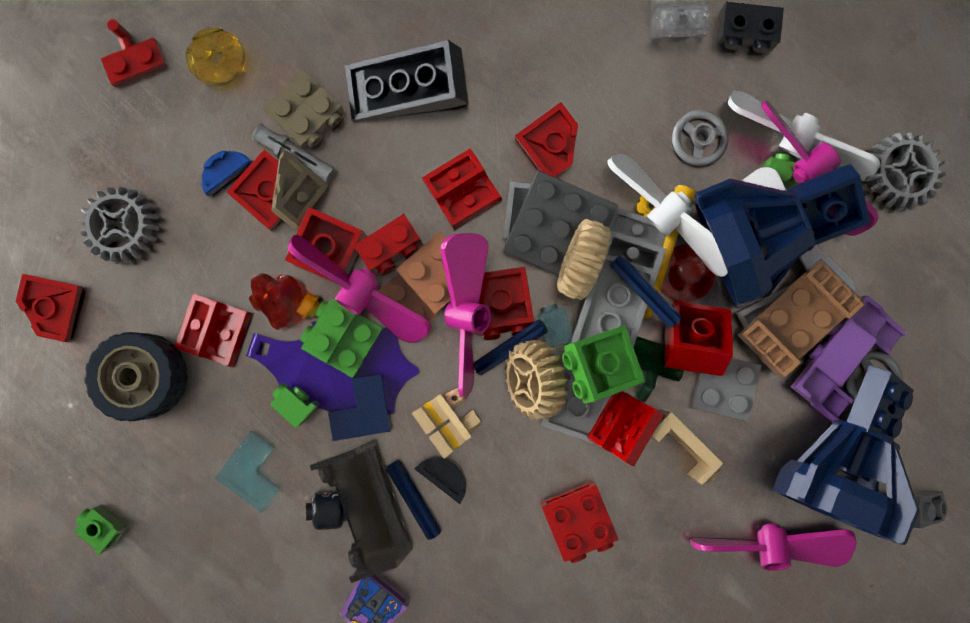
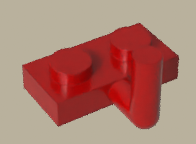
M114 19L107 22V28L118 37L123 49L100 58L112 86H120L167 67L158 42L154 37L133 45L128 31Z

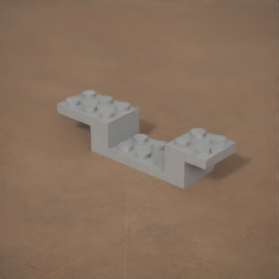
M617 208L609 225L611 238L607 250L608 253L596 283H594L592 290L585 298L571 343L625 325L634 347L647 304L611 268L610 264L619 255H624L654 287L666 248L662 247L666 236L647 217ZM562 359L561 365L562 367H565ZM566 368L564 375L568 381L565 384L569 392L564 395L567 402L562 404L563 409L558 411L556 415H553L551 418L542 419L541 426L596 444L587 437L611 395L598 401L584 404L583 400L578 399L573 391V382L576 381L573 372Z

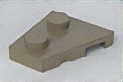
M286 149L279 156L271 211L291 228L295 229L302 222L308 207L312 208L328 188V185Z

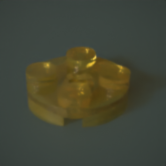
M218 27L202 29L193 36V41L190 47H187L185 57L189 70L196 78L208 86H223L242 75L244 72L245 52L236 36ZM214 50L222 54V58H220L218 63H214V61L209 62V58L212 57V51Z

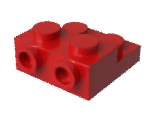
M526 267L484 273L479 304L489 307L491 321L488 329L482 334H477V336H483L484 340H493L500 338V333L512 331V335H516L534 323Z

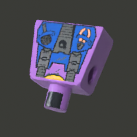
M366 567L340 614L348 623H392L407 609L409 600L370 568Z

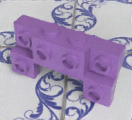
M868 295L860 297L865 305L850 319L844 318L827 334L821 343L818 342L810 349L807 354L810 358L805 363L806 368L791 385V388L808 400L812 407L831 422L839 420L837 418L844 409L854 401L838 386H842L873 346L884 354L890 355L891 349L896 342L907 333L888 316L880 304Z

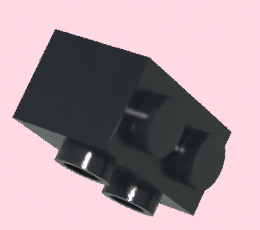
M726 2L720 10L717 44L725 45V48L731 50L746 47L753 48V51L758 53L770 52L781 41L784 8Z

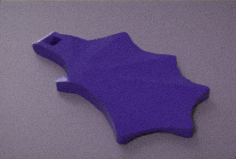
M316 321L311 322L313 327L316 324ZM385 327L354 378L382 374L388 414L391 415L395 413L398 393L406 381L418 375L420 371L417 366L410 363L402 354L397 336ZM257 333L253 334L246 356L256 359L276 377L279 386L283 382L288 386L291 385L293 388L299 386L309 395L308 401L310 403L317 401L320 403L317 408L328 412L357 407L352 382L353 378L301 349L304 344L302 341L287 342ZM263 342L270 344L266 356L259 354Z

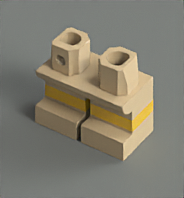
M458 388L449 391L445 395L441 393L412 412V415L426 434H429L446 420H450L429 436V439L443 458H446L461 444L472 437L471 433L482 423L474 410L462 418L458 416L454 409L466 401L465 398L460 397Z

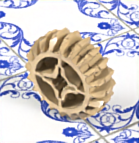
M588 219L583 220L579 224L561 265L557 280L559 292L567 297L583 300L589 295L608 253L607 250L611 238L609 227L604 226L603 223Z
M541 340L526 341V343L521 342L519 345H515L512 352L509 350V358L506 359L507 367L504 368L507 374V378L504 381L508 384L507 392L511 394L510 401L515 402L516 410L521 411L523 417H529L530 420L551 418L563 409L562 404L567 402L564 394L569 392L565 384L568 381L564 375L566 368L561 365V357L556 356L555 348H550L548 342H541Z

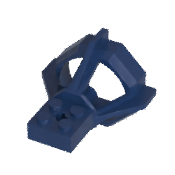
M851 164L787 188V190H779L730 178L698 191L694 196L697 218L700 224L709 230L715 239L728 272L725 276H722V279L737 309L768 297L796 261L808 250L811 251L817 244L871 224L861 177ZM749 221H754L755 223L754 227L759 238V241L761 245L766 248L767 255L765 257H763V253L761 251V248L758 244V241L756 239V236L753 232V229Z
M869 366L847 421L834 420L832 425L798 461L790 460L780 469L772 491L858 530L894 543L906 545L920 510L899 452L900 445L894 442V438L898 437L901 432L902 418L905 411L912 405L914 390L894 373ZM838 471L856 477L858 478L857 483L836 474ZM879 482L886 484L887 496L879 493Z

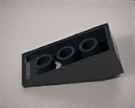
M450 40L345 65L351 120L354 122L443 110L469 104L462 49Z

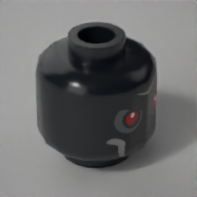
M339 491L314 493L312 503H306V521L312 520L313 527L316 530L341 528L343 521H348L347 498H342V494Z

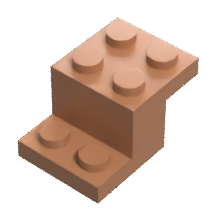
M441 231L396 269L398 274L378 290L381 294L426 318L429 323L444 311L451 301L440 251L441 244L446 237Z

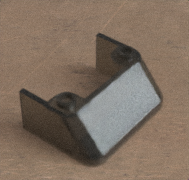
M374 439L309 465L311 471L318 469L323 483H327L330 487L335 486L355 541L348 552L351 566L357 569L349 577L351 583L397 568L413 550V541L377 442Z

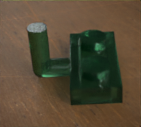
M637 336L633 348L641 370L646 371V382H644L637 393L636 399L644 403L655 389L658 375L679 382L683 377L684 370L665 367V345Z

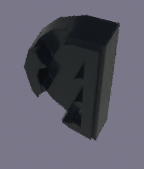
M432 457L423 460L414 468L453 500L461 504L465 496L466 480L463 471L455 462L443 457Z

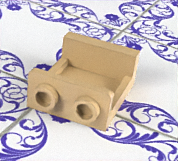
M661 409L660 412L664 416L651 439L660 442L669 433L697 460V464L687 475L701 485L705 482L711 483L720 474L719 468L723 463L672 412Z

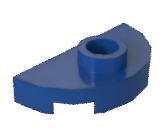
M225 150L212 155L203 166L201 187L207 197L211 196L247 169L252 161L245 154L236 151Z

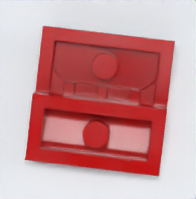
M471 148L422 177L454 230L502 201L501 195L487 176L485 169Z
M193 293L174 348L225 366L234 367L252 313Z
M621 391L611 395L587 438L634 467L664 414L628 393Z

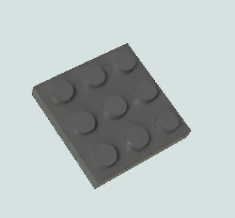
M537 170L503 251L559 274L564 256L579 224L583 220L588 219L603 223L604 226L609 227L618 204Z

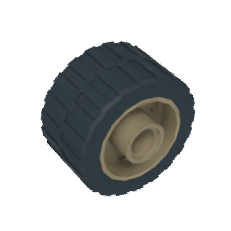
M137 332L115 334L106 341H102L89 356L90 359L86 363V375L84 377L87 387L86 392L97 409H100L104 415L115 418V420H128L131 422L158 417V415L170 411L169 409L179 402L180 396L184 393L185 383L187 382V368L182 359V354L174 348V344L158 335Z

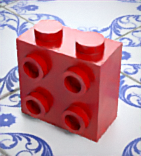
M403 213L355 244L354 248L370 272L374 275L381 274L385 276L397 268L395 263L403 258L407 260L423 246V243Z
M594 482L540 503L564 562L569 560L571 563L579 562L587 557L586 553L595 549L598 552L608 550L614 546L613 542L619 540L597 485Z

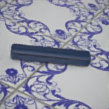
M619 255L611 262V268L668 327H674L681 320V315L624 255Z
M535 321L473 362V368L478 375L487 373L508 359L509 350L512 352L515 345H519L521 342L526 343V341L537 340L548 332L547 327L543 321Z
M399 460L389 464L386 467V471L426 538L428 540L434 539L441 533V529Z

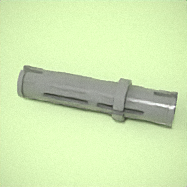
M262 123L253 132L252 139L273 150L275 156L279 157L286 149L325 183L332 177L335 171L334 166L325 163L290 142V138L286 135L280 136Z

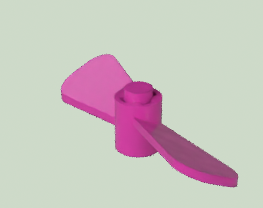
M764 100L761 103V107L767 116L802 157L793 165V177L798 184L833 171L841 164L838 153L825 142H820L808 152L768 100ZM867 201L871 224L848 232L846 235L855 236L861 234L877 223L878 213Z
M474 233L450 235L442 242L440 248L451 298L444 311L445 322L450 328L460 330L458 391L460 397L463 398L469 396L474 384L472 333H484L491 321L489 307L479 304L489 246L487 240L482 235Z
M293 235L289 240L288 249L296 259L342 287L334 300L350 312L359 316L365 307L394 335L405 342H417L426 337L431 330V325L426 318L376 291L379 287L375 282L377 276L365 268H362L361 271L354 269L352 274L349 275L303 237Z
M779 524L763 525L762 530L757 532L758 541L712 538L690 539L691 546L702 551H759L761 568L768 571L790 568L792 566L791 559L832 567L842 566L850 561L857 545L854 532L848 529L787 535V530L780 528Z

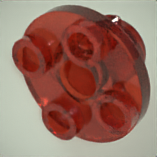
M679 245L674 247L661 289L668 297L674 300L692 302L702 298L710 291L715 280V274L709 270L689 245Z
M259 273L251 279L252 295L249 296V300L253 308L257 311L261 310L268 318L270 325L276 330L290 324L294 319L292 304H299V299L303 295L300 283L293 276H284L283 274L274 279L268 274Z

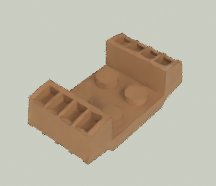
M820 258L768 305L738 336L779 378L786 377L801 364L799 359L844 318L850 319L865 303Z

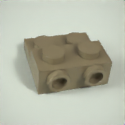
M304 69L263 108L304 150L308 147L313 148L322 139L321 134L328 127H335L343 118L341 114L345 112L343 107Z

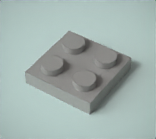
M732 358L723 377L698 373L690 408L749 422L762 365Z

